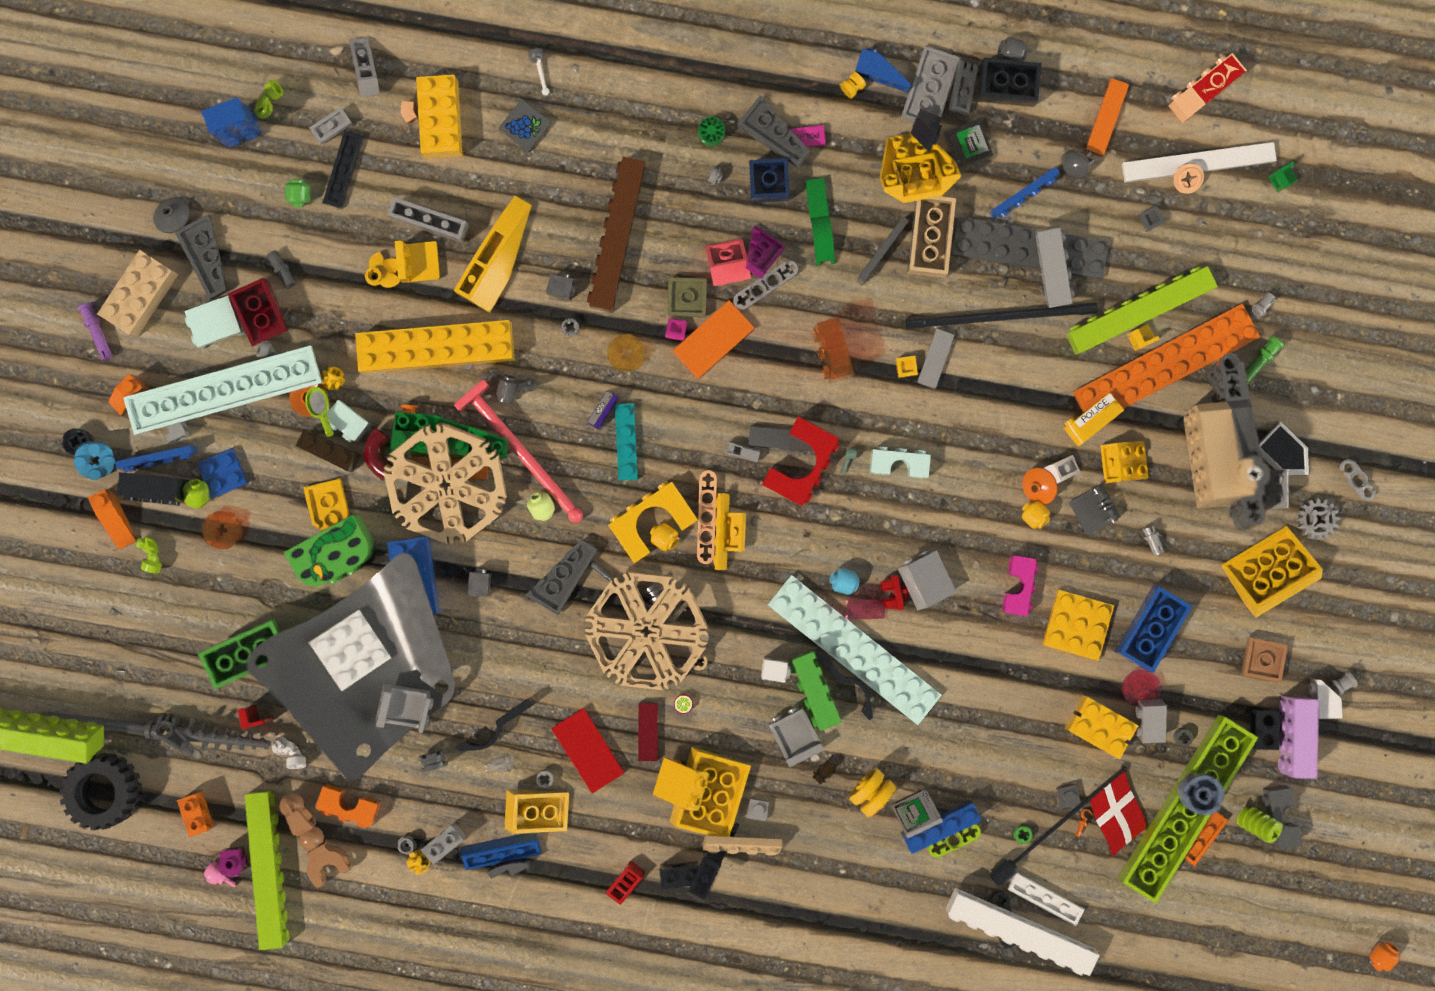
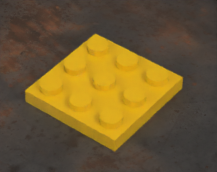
M1057 589L1042 645L1099 661L1114 605Z

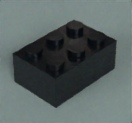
M984 58L980 66L977 102L1034 107L1039 98L1042 63Z
M119 472L116 495L123 496V500L161 504L162 500V504L180 506V502H184L183 486L190 480Z

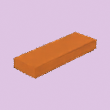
M1218 811L1211 814L1184 859L1193 866H1196L1229 820Z

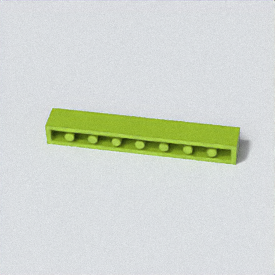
M1198 266L1190 270V275L1184 277L1182 274L1172 279L1174 282L1167 285L1165 282L1155 287L1157 291L1151 294L1149 291L1138 295V300L1133 302L1130 299L1122 303V308L1116 310L1113 307L1105 311V316L1098 318L1096 315L1087 320L1088 324L1082 327L1078 324L1070 328L1071 332L1066 334L1075 355L1217 288L1218 286L1209 267L1201 269Z
M273 789L253 791L245 794L259 950L283 948L289 941V930H286L285 923L287 922L288 915L287 911L284 910L286 894L285 891H282L284 874L280 870L282 854L278 848L280 834L277 833L276 827L279 822L278 814H275L277 798L273 794Z

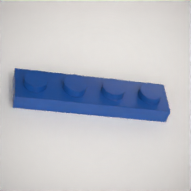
M1054 167L992 209L990 215L993 219L998 216L1000 219L1010 213L1008 209L1013 206L1018 208L1026 202V197L1029 195L1034 197L1041 192L1040 188L1046 184L1048 187L1056 182V177L1060 172Z
M189 445L116 461L115 465L116 469L124 470L127 473L136 471L135 467L142 466L145 469L154 467V463L158 462L169 464L173 463V459L180 458V460L191 459L192 455L198 454L196 446Z

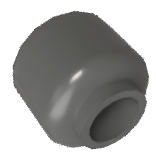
M1014 37L1003 39L997 51L1000 59L1015 61L1025 60L1028 52L1025 42Z

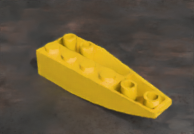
M517 196L513 197L482 242L454 289L458 295L489 313L510 280L532 207L531 204Z

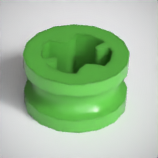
M1019 826L1014 831V838L1021 844H1027L1032 839V831L1025 826ZM1020 830L1028 832V836L1026 835L1027 838L1025 840L1023 838H1018Z

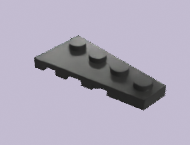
M761 95L737 123L740 129L782 158H788V162L797 168L801 166L810 154V150L791 132L787 124L776 115V112L771 106H768Z
M207 214L184 226L175 234L208 298L213 300L228 292L211 215Z
M580 540L525 596L559 615L598 549Z

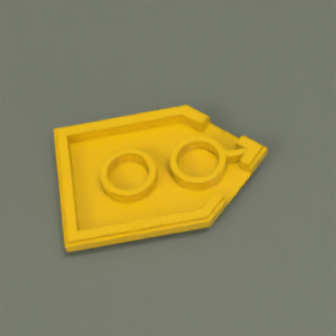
M341 478L303 487L312 525L324 531L350 516Z

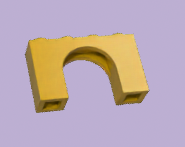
M664 482L657 487L659 491L654 494L649 492L642 497L643 502L638 505L633 503L626 508L627 512L624 515L617 514L610 519L612 523L608 526L634 563L651 553L637 531L638 518L646 509L651 507L666 509L682 531L698 521L672 482Z

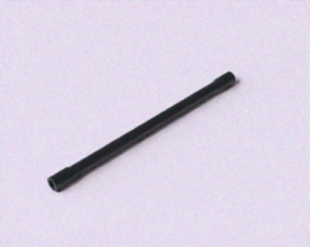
M1084 303L1052 308L936 317L906 318L905 324L906 329H919L980 322L1066 315L1097 314L1098 308L1097 303Z

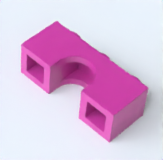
M1010 555L1007 574L1018 577L1021 582V588L1015 594L1004 593L1001 612L1028 616V613H1031L1032 601H1030L1031 594H1034L1035 591L1033 579L1034 575H1037L1038 572L1037 559Z

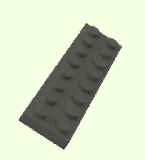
M964 217L957 218L952 256L1041 270L1034 231L1038 229ZM1065 234L1063 248L1067 249L1068 252L1066 267L1070 268L1071 275L1103 279L1109 241Z

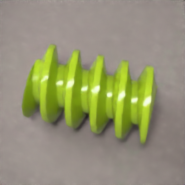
M1248 807L1243 808L1237 817V824L1241 828L1256 835L1266 843H1274L1282 832L1283 825L1281 822H1276L1274 818H1270L1269 815L1258 811L1255 807L1250 809Z

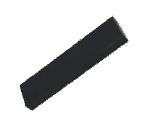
M344 130L322 202L323 204L339 209L343 208L364 139L362 135Z

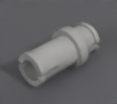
M1149 525L1146 528L1144 527L1142 529L1145 534L1144 539L1148 541L1153 556L1165 552L1158 537L1160 534L1155 530V526Z

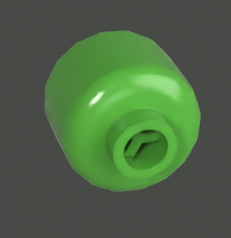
M290 179L289 183L285 184V200L288 203H292V207H304V203L310 201V185L305 183L304 179Z

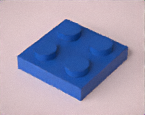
M229 449L197 463L202 478L208 485L211 499L249 484L234 449Z

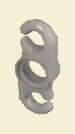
M1350 459L1342 461L1340 470L1344 471V475L1348 478L1349 486L1353 488L1360 499L1371 501L1376 495V490L1372 489L1369 496L1364 495L1365 489L1372 488V485L1368 483L1367 475L1355 461ZM1346 464H1351V471H1344ZM1355 475L1362 477V483L1359 486L1353 482Z

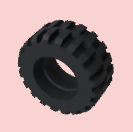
M106 753L94 755L87 763L76 762L66 772L68 776L63 777L61 783L64 784V787H61L59 794H63V799H60V803L66 807L64 810L66 816L71 815L72 818L70 820L74 824L79 822L81 828L86 829L90 827V830L94 831L108 829L128 819L132 815L131 813L136 811L138 807L136 802L140 801L142 796L138 794L139 790L142 789V783L138 784L137 780L140 776L139 773H134L133 769L135 767L132 763L127 765V759L123 757L117 758L118 756L112 753L108 755ZM94 774H102L108 777L114 785L115 800L108 809H101L95 806L88 797L87 785Z

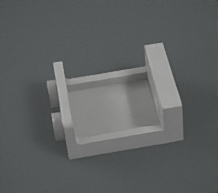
M383 684L376 714V727L384 728L385 723L415 727L418 728L419 733H423L424 727H427L429 722L428 710H431L433 706V698L430 696V691Z
M798 706L789 709V714L783 717L779 714L771 718V723H768L789 767L824 751L804 708H799Z

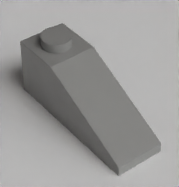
M368 37L349 40L360 96L380 95Z

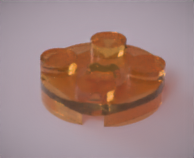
M217 511L207 516L202 532L207 544L216 549H229L241 539L243 526L233 513ZM221 525H224V528L227 529L223 536L218 532V528Z

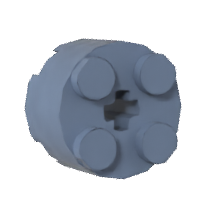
M1192 773L1182 779L1178 785L1180 801L1189 810L1197 814L1209 815L1220 809L1224 792L1216 779L1204 773Z

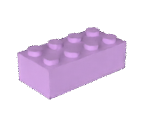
M1282 696V700L1279 702V710L1282 716V725L1280 726L1282 744L1279 745L1281 755L1278 759L1280 773L1292 778L1317 779L1319 700L1305 696Z

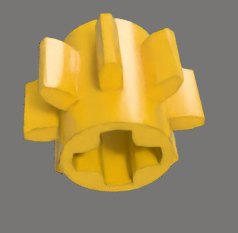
M327 367L326 371L323 370L321 374L323 386L328 390H338L345 382L343 378L344 373L338 367Z
M421 849L409 853L410 857L406 861L409 871L415 870V875L429 870L428 867L431 862Z

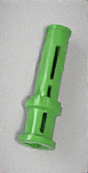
M1270 336L1267 344L1258 350L1256 358L1245 369L1248 384L1267 362L1274 359L1273 356L1279 349L1285 347L1278 338Z

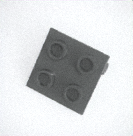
M1103 484L1069 502L1087 536L1110 523L1116 522L1121 517Z

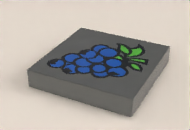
M521 99L498 129L529 153L552 122Z

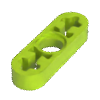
M977 824L970 826L973 829L976 828L974 836L967 834L964 836L966 840L963 841L962 835L958 832L955 834L959 836V842L956 845H951L949 837L945 838V843L949 848L946 849L945 846L939 848L940 852L937 853L935 850H931L934 846L930 845L927 847L928 852L936 858L944 856L977 840L981 834L980 828ZM966 828V829L962 830V833H963V834L967 833V832L969 831V829ZM939 841L936 844L939 846L944 843L942 841Z

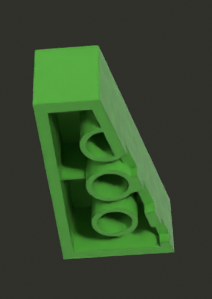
M811 649L791 657L792 662L789 663L793 674L797 673L799 680L796 683L799 691H804L806 698L803 701L807 710H812L814 716L810 718L814 728L818 727L822 731L842 722L830 696L820 666L815 659V653Z

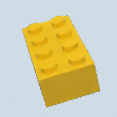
M456 76L416 77L421 154L424 158L463 156L459 88Z

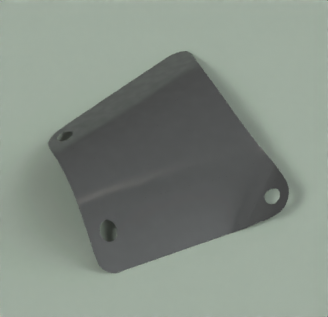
M405 553L395 556L371 580L323 613L264 641L252 651L247 661L248 672L284 705L342 775L347 779L353 780L361 777L391 746L414 728L385 723L384 728L376 727V714L383 684L429 690L430 696L433 698V706L431 710H428V716L447 704L455 690L453 673L416 562L409 554ZM359 609L391 656V659L341 691L309 644V641ZM261 654L268 658L267 665L262 668L257 667L255 664L256 658ZM443 680L448 683L449 688L446 693L440 694L435 690V685L438 681ZM361 744H368L371 749L369 756L365 759H360L356 755L357 748Z

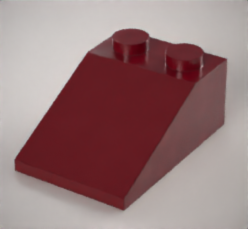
M261 278L228 293L252 347L288 331L277 297L269 280Z

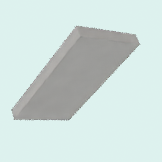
M924 46L900 119L914 123L920 109L940 117L942 116L961 57Z

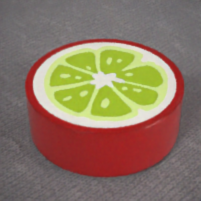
M681 694L675 698L674 708L678 713L686 714L691 711L693 700L689 695Z

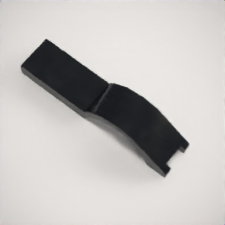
M818 647L814 651L815 655L839 684L850 682L858 685L863 690L865 700L861 711L870 721L873 718L870 695L866 687L857 679L843 677Z
M529 698L496 720V734L490 742L476 744L467 739L456 747L457 750H483L492 746L500 738L503 725L535 704L532 698Z
M735 823L730 837H734L740 824ZM705 850L687 895L703 903L706 901L726 851L710 853L708 850Z

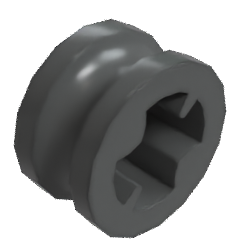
M1179 728L1174 733V741L1181 746H1189L1193 741V734L1185 728ZM1182 733L1188 736V738L1185 739V742L1179 739V736H1182Z

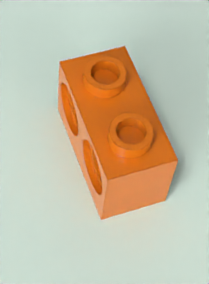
M203 791L177 800L189 837L214 828Z

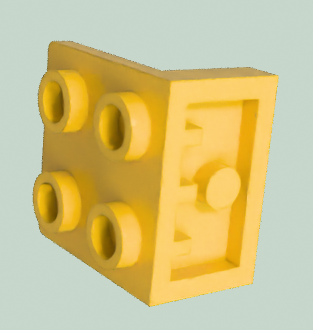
M395 241L399 281L409 283L440 279L436 241L412 244Z
M1144 441L1100 445L1105 483L1149 478Z

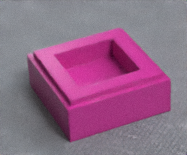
M669 318L665 338L684 341L687 321Z

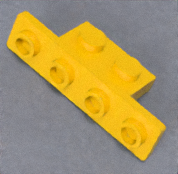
M718 493L716 499L717 517L715 519L716 536L714 539L716 549L713 559L715 570H727L728 551L745 552L746 513H729L730 494Z

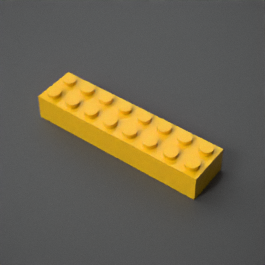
M509 320L355 333L358 372L362 374L515 361L512 323Z

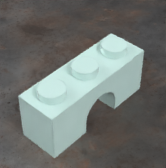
M876 446V450H871L869 473L889 475L891 465L895 461H902L908 468L907 477L927 479L929 478L931 455H927L926 451L914 450V453H907V449L895 448V451H888V447Z

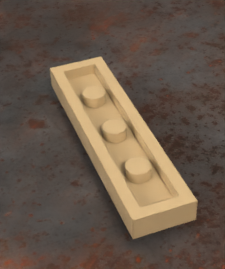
M705 836L703 841V850H708L710 853L727 851L730 854L746 852L750 855L765 853L772 856L779 854L782 849V839Z

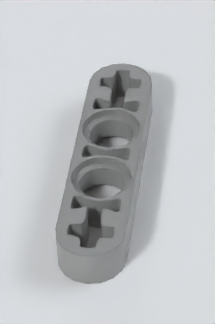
M785 261L764 275L762 279H758L737 293L733 299L734 306L738 310H746L794 278L798 272L797 264L793 261ZM785 266H793V274L789 272L784 274L783 277L786 279L782 280L781 275L777 271L780 270L783 273L786 270ZM771 275L778 277L779 282L777 285L769 284L768 278ZM754 286L762 287L763 293L760 296H755L752 293ZM749 291L750 296L754 300L751 301L750 298H748L745 301V306H743L742 304L738 305V297H741L742 299L747 297L748 294L745 292Z

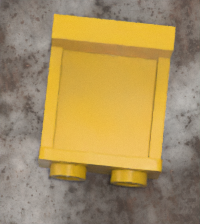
M663 758L653 795L683 809L698 811L709 773L681 764L682 761L677 759Z

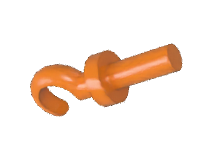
M1088 808L1081 811L1082 821H1078L1080 825L1075 834L1077 837H1080L1084 826L1087 827L1088 825L1084 812L1089 811L1092 815V811Z

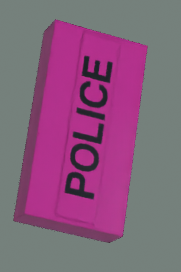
M824 125L790 129L807 148L825 146L826 144Z

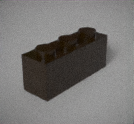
M303 429L295 445L348 472H353L361 456L308 429Z

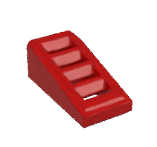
M629 861L605 894L621 905L642 880L645 871L634 862ZM624 876H626L628 879H630V880L632 881V883H630L628 880H626V879L624 878ZM619 882L622 883V884H623L624 886H626L628 889L626 890L624 887H622V886H621L620 884H618V883H619ZM616 888V889L619 890L621 893H623V895L621 896L620 894H618V893H617L616 891H614L613 889Z

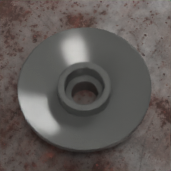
M170 198L163 201L154 212V225L163 233L179 231L186 225L189 219V207L179 198Z

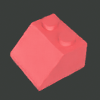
M743 239L705 246L713 286L751 279L750 271L746 269L747 254Z

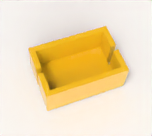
M1082 695L1074 709L1081 713V716L1079 717L1072 713L1064 729L1120 759L1128 746L1125 741L1132 739L1138 725L1091 698Z

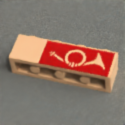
M1233 53L1228 57L1222 56L1215 62L1217 64L1216 67L1213 69L1207 68L1200 74L1202 76L1200 80L1194 79L1186 86L1187 90L1184 93L1179 91L1171 98L1173 102L1169 107L1182 123L1247 71Z

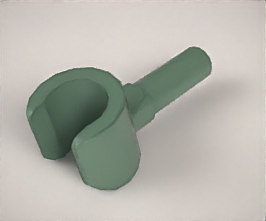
M856 449L846 450L841 474L845 475L850 459L856 460Z

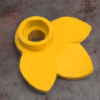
M380 252L375 253L369 260V268L365 273L366 281L370 285H382L385 288L398 285L400 281L395 275L397 272L396 259L384 260ZM377 273L378 278L373 280L372 275Z

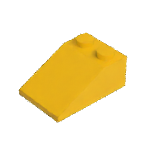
M526 789L507 790L505 829L512 834L567 831L569 792Z

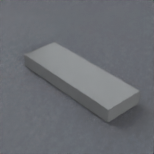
M940 329L935 330L917 381L918 384L936 389L954 334Z

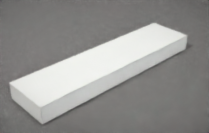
M1018 872L1012 877L1007 886L1009 891L1074 926H1077L1085 910L1083 907Z

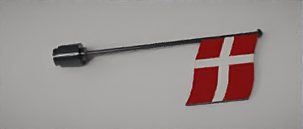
M1121 766L1122 769L1014 861L1011 859L1007 861L1004 858L991 869L992 872L988 875L999 887L1017 874L1016 869L1018 868L1016 863L1088 802H1090L1094 818L1107 841L1111 857L1146 828V822L1143 812L1131 792L1125 773L1127 772V767Z

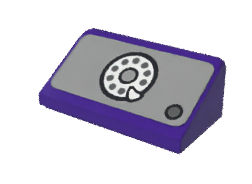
M606 391L587 423L596 429H600L618 401V396Z

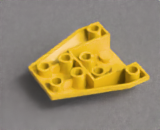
M911 133L895 135L886 139L880 181L884 192L899 201L907 203L942 196L961 177L956 162L938 144H932L930 150H927Z

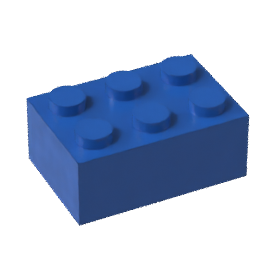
M238 97L201 111L209 133L226 147H235L241 141L253 140L257 138V135L262 134L254 112Z

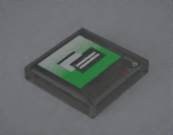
M980 119L944 132L952 158L958 168L993 156Z

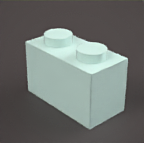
M337 400L327 413L332 429L335 431L339 429L343 432L342 437L350 443L352 441L359 442L372 426L370 422L340 400Z

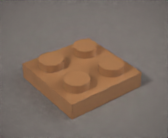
M1247 638L1241 675L1281 683L1288 645Z

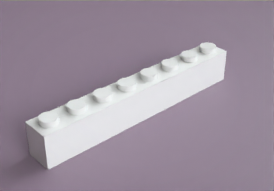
M957 888L954 889L946 906V911L952 920L966 922L969 927L976 930L980 928L991 937L996 935L1007 944H1017L1022 950L1026 952L1033 951L1044 960H1048V958L1054 960L1057 965L1063 968L1068 966L1079 975L1084 973L1090 976L1100 956L1094 947Z

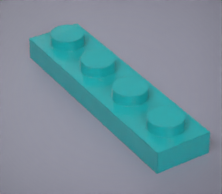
M634 403L615 404L618 481L638 480Z

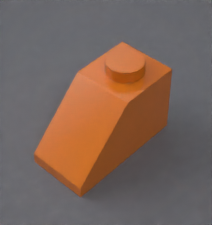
M128 374L114 388L108 402L123 416L127 412L123 397L150 389L138 376Z

